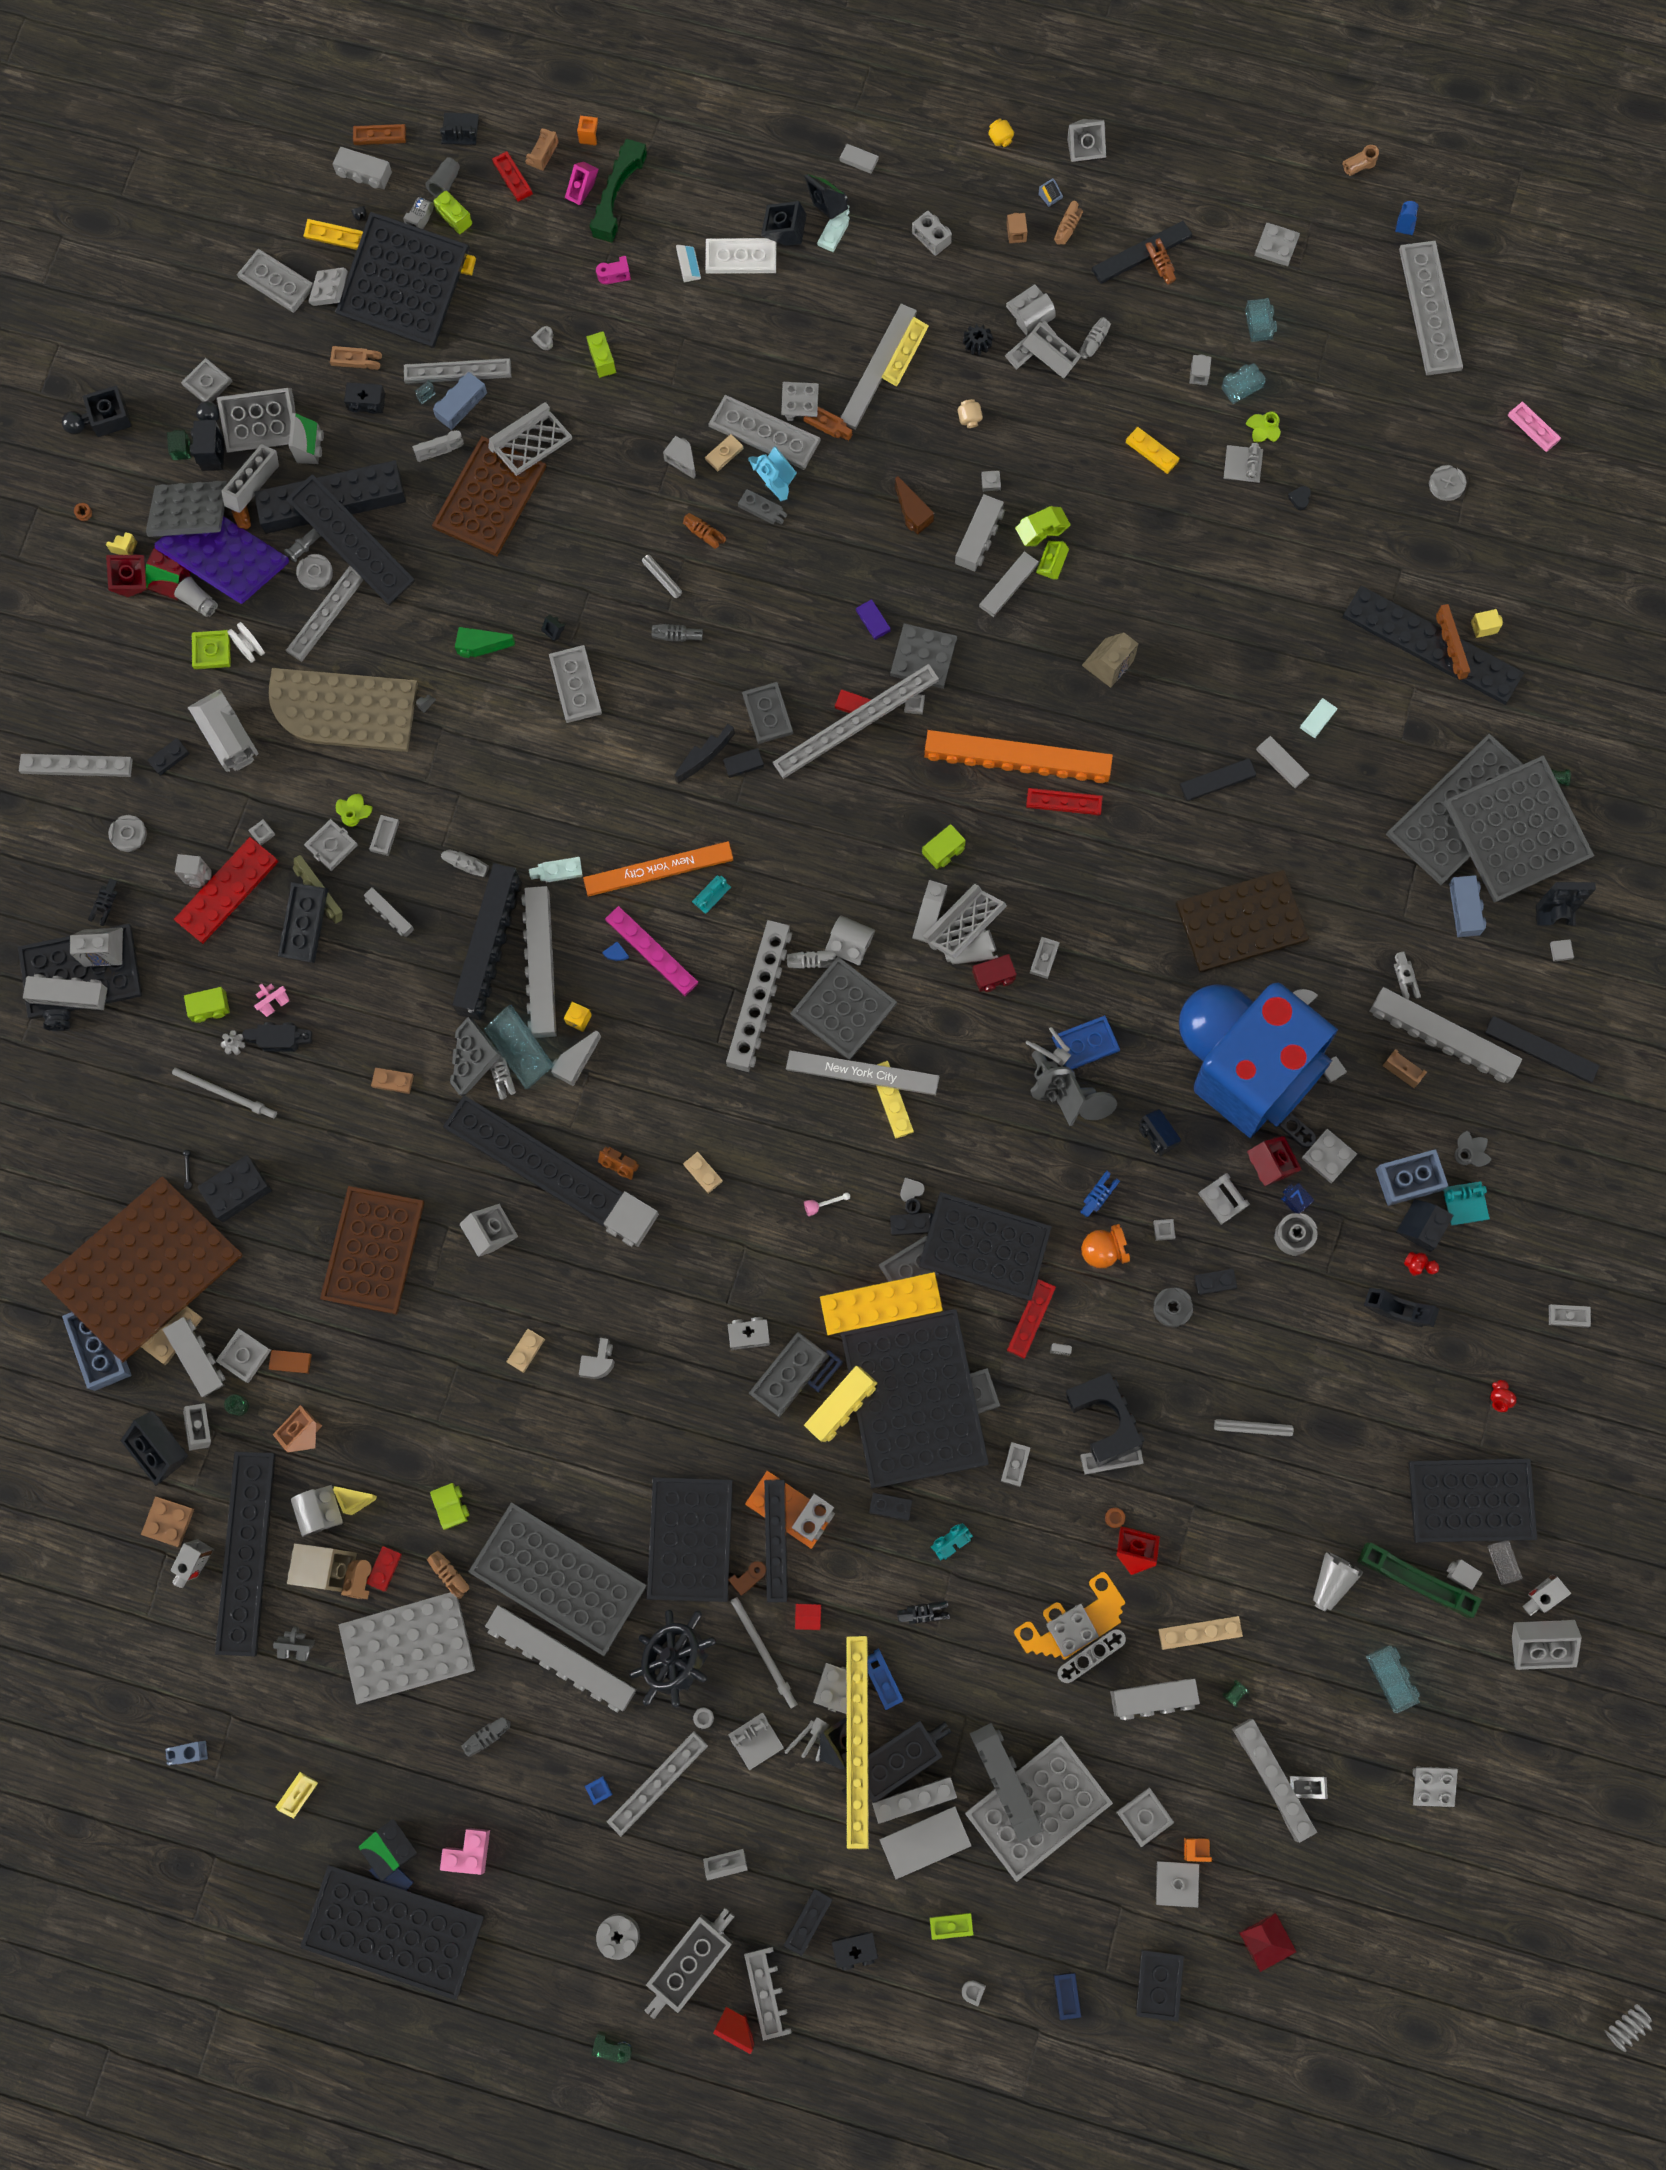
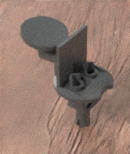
M1037 1050L1032 1053V1057L1037 1064V1069L1034 1073L1037 1082L1030 1090L1032 1097L1040 1101H1057L1069 1126L1073 1125L1079 1113L1084 1119L1099 1120L1109 1116L1116 1109L1117 1102L1112 1094L1106 1092L1096 1093L1093 1087L1080 1088L1072 1069L1069 1067H1058L1055 1061H1048L1045 1055Z

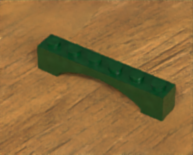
M626 139L624 145L620 146L619 158L614 161L613 173L608 177L607 188L603 190L601 203L596 207L595 218L590 222V229L594 238L613 243L618 230L617 218L613 217L615 199L624 181L638 168L642 169L647 157L646 144Z
M1372 1543L1365 1544L1357 1561L1466 1618L1475 1617L1482 1599L1465 1590L1445 1583L1407 1564Z

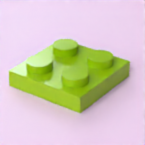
M229 630L192 633L193 669L231 667L230 636L227 633Z

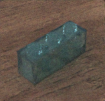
M1387 1645L1366 1655L1394 1713H1400L1420 1703L1418 1699L1420 1694L1417 1688L1411 1685L1408 1679L1410 1674L1405 1666H1401L1399 1662L1401 1658L1395 1647L1392 1648L1391 1645Z

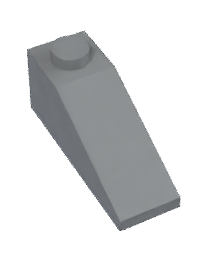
M929 880L912 939L927 943L923 935L938 921L947 893V885Z
M598 1031L593 1032L561 1054L558 1059H555L551 1065L553 1076L574 1086L601 1039L600 1033Z

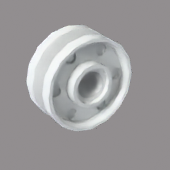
M240 622L237 624L240 631L239 634L232 629L227 631V633L242 654L252 663L255 661L252 654L253 651L260 656L265 654V652L251 632Z

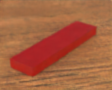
M1028 788L1026 808L1101 815L1103 796Z
M1038 1279L1032 1301L1027 1303L1007 1349L1008 1352L1025 1359L1056 1289L1055 1286Z

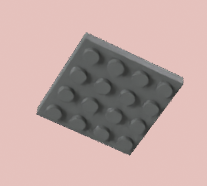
M227 481L161 484L155 486L146 528L147 536L221 532L225 509L221 491L227 485Z
M837 957L793 1009L790 1016L844 1058L851 1060L897 1005V1001L841 958Z

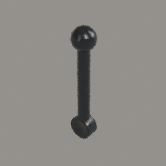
M186 1149L183 1152L186 1166V1182L184 1187L191 1189L193 1186L190 1182L189 1167L191 1152Z

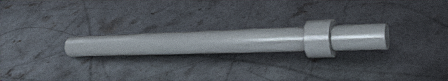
M174 1068L172 1071L173 1075L252 1109V1112L259 1115L262 1113L273 1119L277 1115L276 1111L265 1107L261 1102H253L178 1068Z
M736 1597L731 1600V1603L777 1683L780 1695L783 1694L790 1708L795 1707L798 1704L790 1692L791 1687L788 1682L785 1683L741 1602Z

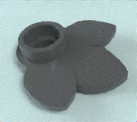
M1468 1131L1462 1133L1457 1140L1458 1148L1454 1154L1455 1160L1461 1165L1472 1164L1476 1167L1488 1164L1491 1158L1483 1153L1487 1147L1488 1139L1483 1137L1472 1139ZM1461 1153H1465L1467 1159H1463Z

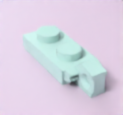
M849 209L829 220L817 242L818 246L831 252L835 251L849 225Z
M580 857L544 862L543 864H538L536 868L529 869L531 880L540 878L541 881H546V883L583 876Z

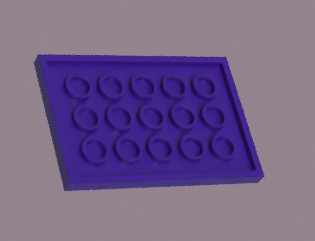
M224 516L221 532L163 536L155 543L156 550L240 604L249 599L289 563L288 557L243 528H239L238 525Z

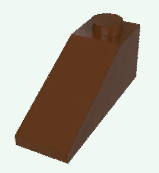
M897 476L895 478V488L905 524L909 530L914 531L918 535L934 522V512Z

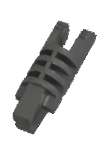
M500 1717V1719L498 1718L493 1723L487 1724L461 1746L463 1751L470 1757L484 1750L510 1729L511 1722L504 1717Z

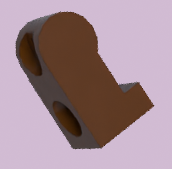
M755 1561L751 1563L748 1571L740 1578L733 1575L729 1582L743 1596L766 1575V1567L762 1562Z

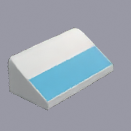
M676 245L683 281L689 282L701 279L694 247Z

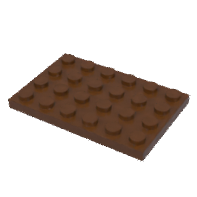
M481 436L432 527L439 532L497 557L545 471L546 464L538 461L516 476L497 453H492L488 448L489 439ZM503 447L500 449L505 454L512 453L511 448ZM514 450L513 455L524 456V454ZM513 459L512 463L517 469L523 465V461Z
M348 1186L320 1299L397 1315L425 1202Z

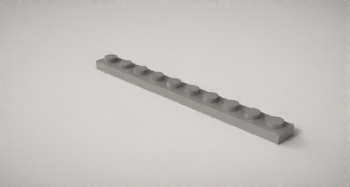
M929 664L773 761V765L783 779L932 686L939 681V678Z

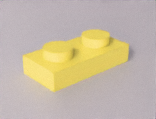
M299 1772L277 1804V1810L294 1818L318 1784L316 1780Z

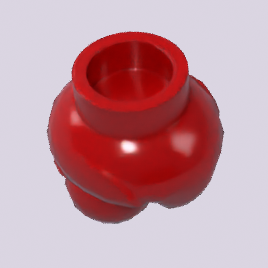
M1410 1252L1404 1262V1265L1408 1267L1409 1272L1413 1276L1421 1274L1424 1268L1429 1274H1436L1439 1271L1438 1263L1435 1260L1428 1261V1257L1424 1253L1416 1254Z
M1499 1380L1492 1384L1494 1388L1491 1392L1492 1406L1499 1412H1506L1516 1404V1395L1508 1390L1509 1385L1505 1380Z

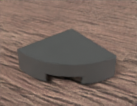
M428 694L426 698L420 697L416 704L419 710L425 713L436 699Z

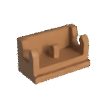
M542 128L540 130V138L531 154H527L526 158L528 159L525 162L527 165L543 171L558 145V138L556 132Z
M1396 1049L1383 1064L1386 1069L1413 1088L1419 1084L1427 1071H1422L1400 1055Z

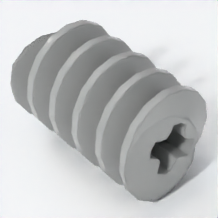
M1638 2004L1634 2006L1636 2012L1632 2009L1628 2011L1630 2017L1623 2015V2022L1620 2020L1615 2022L1617 2028L1611 2025L1609 2026L1610 2033L1605 2031L1610 2040L1624 2052H1626L1625 2043L1631 2047L1633 2046L1631 2038L1639 2041L1637 2033L1643 2036L1646 2035L1644 2027L1650 2031L1652 2030L1650 2022H1652L1651 2018Z

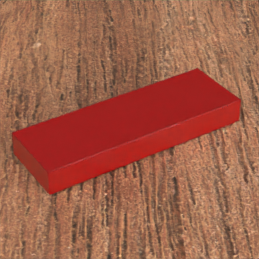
M507 151L492 159L493 164L517 202L533 194Z

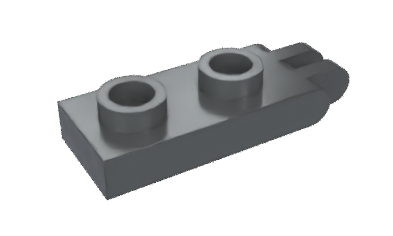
M746 489L738 502V507L771 524L775 522L783 524L784 520L782 518L786 519L787 513L782 511L783 508L748 489Z

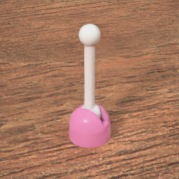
M844 1193L843 1196L821 1203L815 1200L804 1201L806 1213L808 1216H812L818 1212L821 1206L843 1199L849 1200L850 1194Z

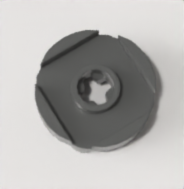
M1180 1288L1162 1290L1154 1300L1153 1312L1157 1320L1163 1325L1173 1328L1185 1324L1193 1313V1304L1189 1294ZM1175 1302L1178 1311L1170 1312L1168 1304H1174Z

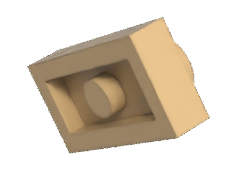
M696 1152L683 1163L684 1167L708 1194L723 1182L699 1152Z
M527 1329L508 1358L507 1363L524 1373L545 1339Z

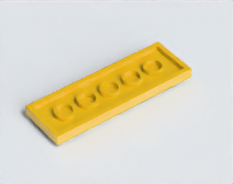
M935 1272L820 1297L828 1336L943 1311Z

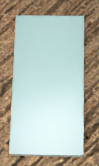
M1322 698L1300 728L1313 738H1316L1338 708Z

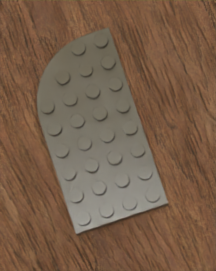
M272 668L269 683V702L272 712L280 725L302 741L315 744L408 752L418 682L417 680Z

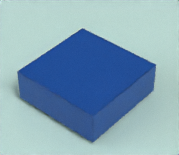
M604 1776L585 1786L594 1805L613 1795Z

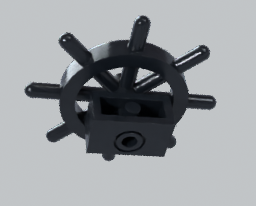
M667 1610L665 1612L666 1626L659 1629L651 1638L644 1634L639 1636V1641L646 1645L643 1652L641 1667L632 1670L629 1676L634 1679L643 1675L645 1681L651 1686L643 1699L645 1706L650 1705L659 1691L664 1694H671L672 1706L677 1708L680 1705V1691L683 1689L688 1691L695 1678L700 1682L707 1681V1676L700 1671L708 1657L704 1649L715 1645L716 1639L710 1637L702 1640L699 1633L694 1630L702 1617L700 1611H695L689 1623L685 1625L674 1623L673 1611ZM682 1634L675 1644V1636ZM667 1641L668 1647L664 1648L663 1644ZM657 1654H660V1659L656 1660ZM662 1667L659 1674L656 1676L655 1670ZM665 1678L670 1680L669 1682H663Z

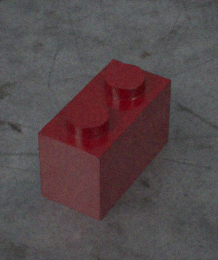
M1009 954L975 965L972 969L980 992L984 990L985 992L993 991L996 989V986L1002 984L1003 986H1008L1016 980L1017 975Z

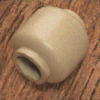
M973 399L961 402V406L958 407L960 423L967 425L968 428L977 427L978 422L983 419L980 404Z

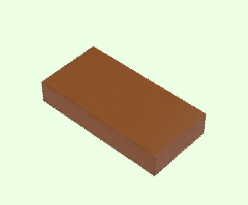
M271 1350L269 1370L309 1374L312 1354Z

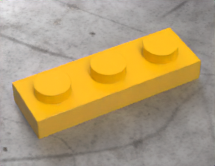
M1139 427L1126 439L1125 443L1167 474L1179 462L1180 458Z

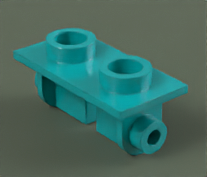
M717 875L692 903L706 914L731 886L726 883V879L723 876L719 877Z
M961 1523L952 1527L950 1532L944 1537L936 1539L931 1548L940 1560H946L956 1552L952 1545L956 1544L960 1549L970 1542V1538L973 1536L969 1529Z

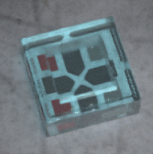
M429 380L415 390L417 399L421 404L436 394L433 384Z

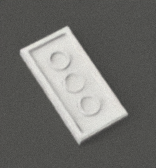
M767 238L706 239V273H776V242Z

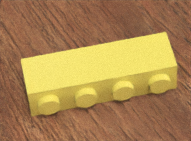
M855 1366L804 1426L821 1442L831 1441L837 1434L835 1431L839 1426H844L850 1419L848 1416L862 1406L863 1403L861 1401L866 1396L869 1397L876 1390L877 1382L861 1367Z

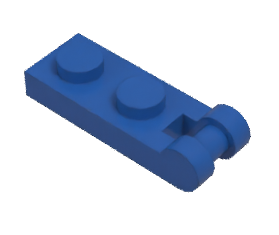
M878 1648L873 1651V1654L868 1656V1674L885 1710L904 1700ZM878 1660L880 1666L873 1669L871 1663Z

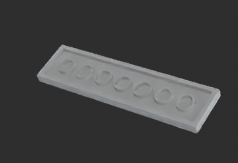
M1436 241L1400 245L1399 251L1426 375L1462 371L1463 364Z

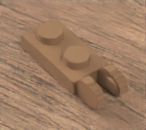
M332 346L330 364L331 366L367 367L371 370L380 369V363L367 359L379 360L382 358V354L378 351L363 348Z

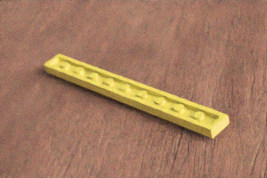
M867 1636L847 1637V1849H869Z

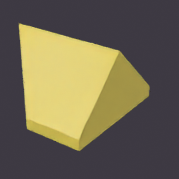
M335 1486L333 1489L343 1513L353 1515L375 1501L377 1497L372 1494Z

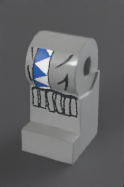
M418 197L411 211L404 216V222L424 229L433 212V202Z

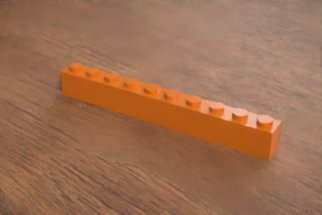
M931 730L927 732L924 758H928L931 761L946 760L948 763L961 762L968 766L999 767L1005 771L1014 769L1020 770L1022 773L1036 772L1043 776L1051 774L1057 775L1059 778L1074 777L1080 781L1089 779L1097 783L1109 782L1113 757L1112 754Z

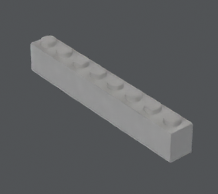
M547 886L525 888V894H522V905L526 908V912H523V923H526L527 929L523 931L524 941H527L524 955L525 960H528V966H525L526 978H529V984L526 985L527 996H530V1003H527V1012L531 1014V1021H528V1031L532 1032L534 1038L557 1036L550 892Z
M1384 987L1379 992L1370 1009V1012L1376 1018L1385 1019L1393 1027L1402 1028L1408 1031L1409 1035L1424 1039L1428 1045L1441 1048L1445 1054L1455 1055L1460 1058L1461 1062L1476 1066L1480 1072L1489 1073L1500 1082L1508 1083L1513 1079L1522 1061V1058Z
M497 1605L485 1625L489 1629L487 1633L498 1639L501 1636L506 1639V1645L513 1649L516 1646L523 1650L522 1654L531 1660L533 1657L540 1660L539 1665L547 1670L553 1668L558 1671L556 1673L558 1677L565 1681L568 1678L575 1682L573 1686L581 1691L589 1690L592 1692L591 1697L599 1702L602 1699L609 1703L608 1707L616 1712H619V1710L625 1711L637 1691L633 1686L502 1606Z

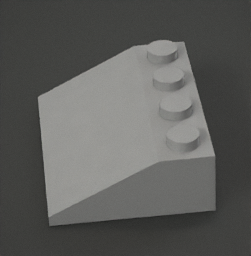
M292 388L217 397L227 452L257 449L261 444L267 447L289 444L292 413H296Z

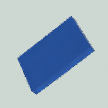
M1106 1016L1058 1033L1064 1044L1070 1048L1068 1053L1071 1054V1057L1064 1066L1072 1070L1120 1051ZM1052 1036L1056 1048L1062 1049L1055 1037Z

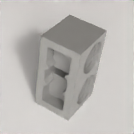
M926 211L912 223V234L935 256L951 244L952 233L947 226L944 227L938 217L932 215L929 211Z
M814 1494L792 1526V1529L811 1542L814 1539L818 1541L824 1532L821 1528L825 1522L829 1524L835 1515L833 1510L835 1508ZM818 1505H823L826 1508V1513L823 1516L815 1514V1508ZM812 1522L815 1525V1530L812 1533H806L803 1529L805 1523Z

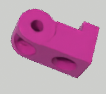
M626 256L619 257V262L600 263L596 267L599 282L611 284L631 280Z

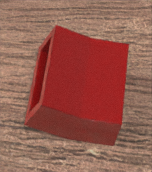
M796 1604L795 1629L820 1630L821 1605Z

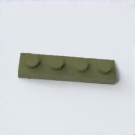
M302 856L295 857L293 870L297 876H301L304 885L325 888ZM328 893L324 912L336 924L342 921V910Z

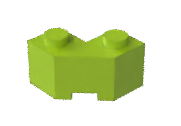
M1049 506L1044 510L1023 518L1015 529L1025 546H1037L1047 536H1059L1071 525L1061 507Z

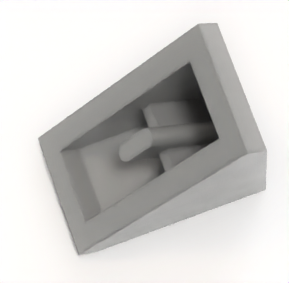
M1290 1776V1785L1298 1798L1328 1799L1327 1777Z

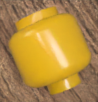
M998 119L989 126L988 134L995 146L1006 147L1012 143L1011 139L1014 136V131L1007 120Z

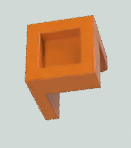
M580 115L577 129L580 144H597L596 130L598 118Z
M1184 1838V1860L1212 1862L1209 1839Z

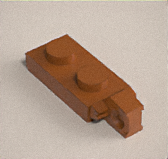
M820 407L817 409V417H804V422L833 437L839 438L841 436V438L849 441L853 435L852 429L847 427L843 419Z

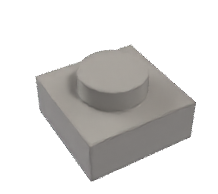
M1000 471L981 472L983 492L1001 490Z

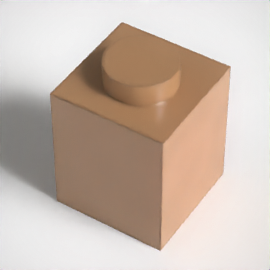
M1025 213L1007 215L1009 243L1027 241Z

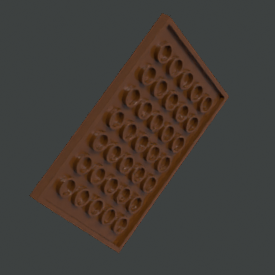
M162 1176L41 1281L123 1363L242 1257V1253Z

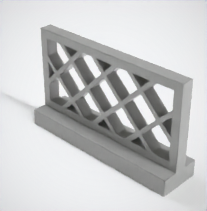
M546 402L489 438L488 448L492 453L496 452L516 476L572 440V435L549 411L550 407ZM549 418L553 422V427L543 426V421ZM539 429V436L528 435L529 430ZM542 430L552 431V438L542 437ZM554 432L562 433L565 438L562 440L555 439ZM524 438L526 443L525 445L515 444V439ZM528 439L539 441L538 447L527 446ZM541 441L550 442L551 447L548 449L540 448ZM509 447L512 448V453L505 454L500 449ZM514 448L525 450L524 456L513 455ZM527 450L536 451L537 456L534 458L526 457ZM513 459L523 461V465L517 469L512 463Z
M974 884L923 937L933 950L938 949L955 959L1007 905L1005 902L982 891L978 885ZM998 905L994 910H990V907ZM985 909V912L978 914V910ZM984 918L981 923L977 924V920ZM972 922L971 926L965 927V923ZM971 932L968 936L964 937V933ZM959 935V939L952 940L953 936ZM958 945L954 951H951V946Z

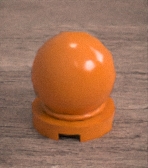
M1119 1224L1111 1226L1112 1231L1110 1232L1095 1230L1086 1236L1082 1243L1081 1251L1082 1256L1089 1265L1095 1268H1107L1112 1266L1117 1259L1122 1264L1130 1262L1129 1253L1126 1254L1124 1245H1127Z

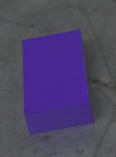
M872 599L856 608V612L874 640L890 632L889 625Z

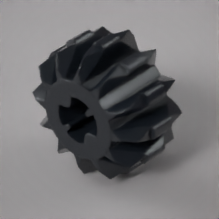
M977 323L975 328L969 326L968 331L964 332L963 338L966 351L971 350L972 355L977 352L979 356L981 352L987 353L988 348L991 349L993 341L990 328L985 329L984 324L978 327Z

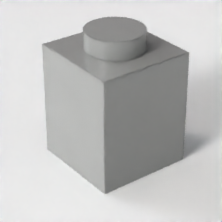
M1202 354L1193 355L1189 384H1208L1211 357Z
M1463 1560L1453 1561L1447 1569V1572H1449L1447 1578L1467 1591L1473 1590L1482 1575V1572Z

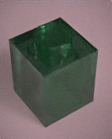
M185 430L167 432L168 452L173 460L190 459V439Z

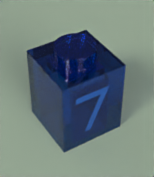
M1299 1183L1295 1186L1292 1184L1283 1191L1285 1195L1281 1198L1294 1213L1299 1214L1314 1201Z

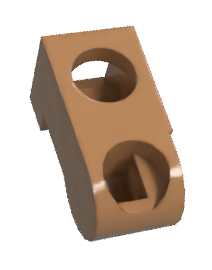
M353 1560L349 1563L341 1595L356 1599H368L369 1591L365 1590L367 1577L371 1572V1565L368 1561Z

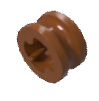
M79 503L74 508V514L79 520L87 521L92 516V510L87 504ZM82 509H84V510H85V513H86V514L83 515V516H82L81 511H80V510H82Z

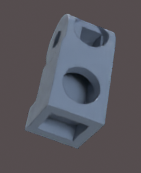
M206 1741L165 1749L167 1766L208 1759Z

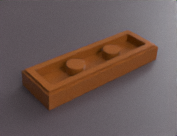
M405 124L353 126L354 145L406 143Z

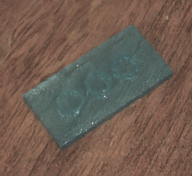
M508 1005L484 1028L525 1089H529L554 1066L512 1005Z

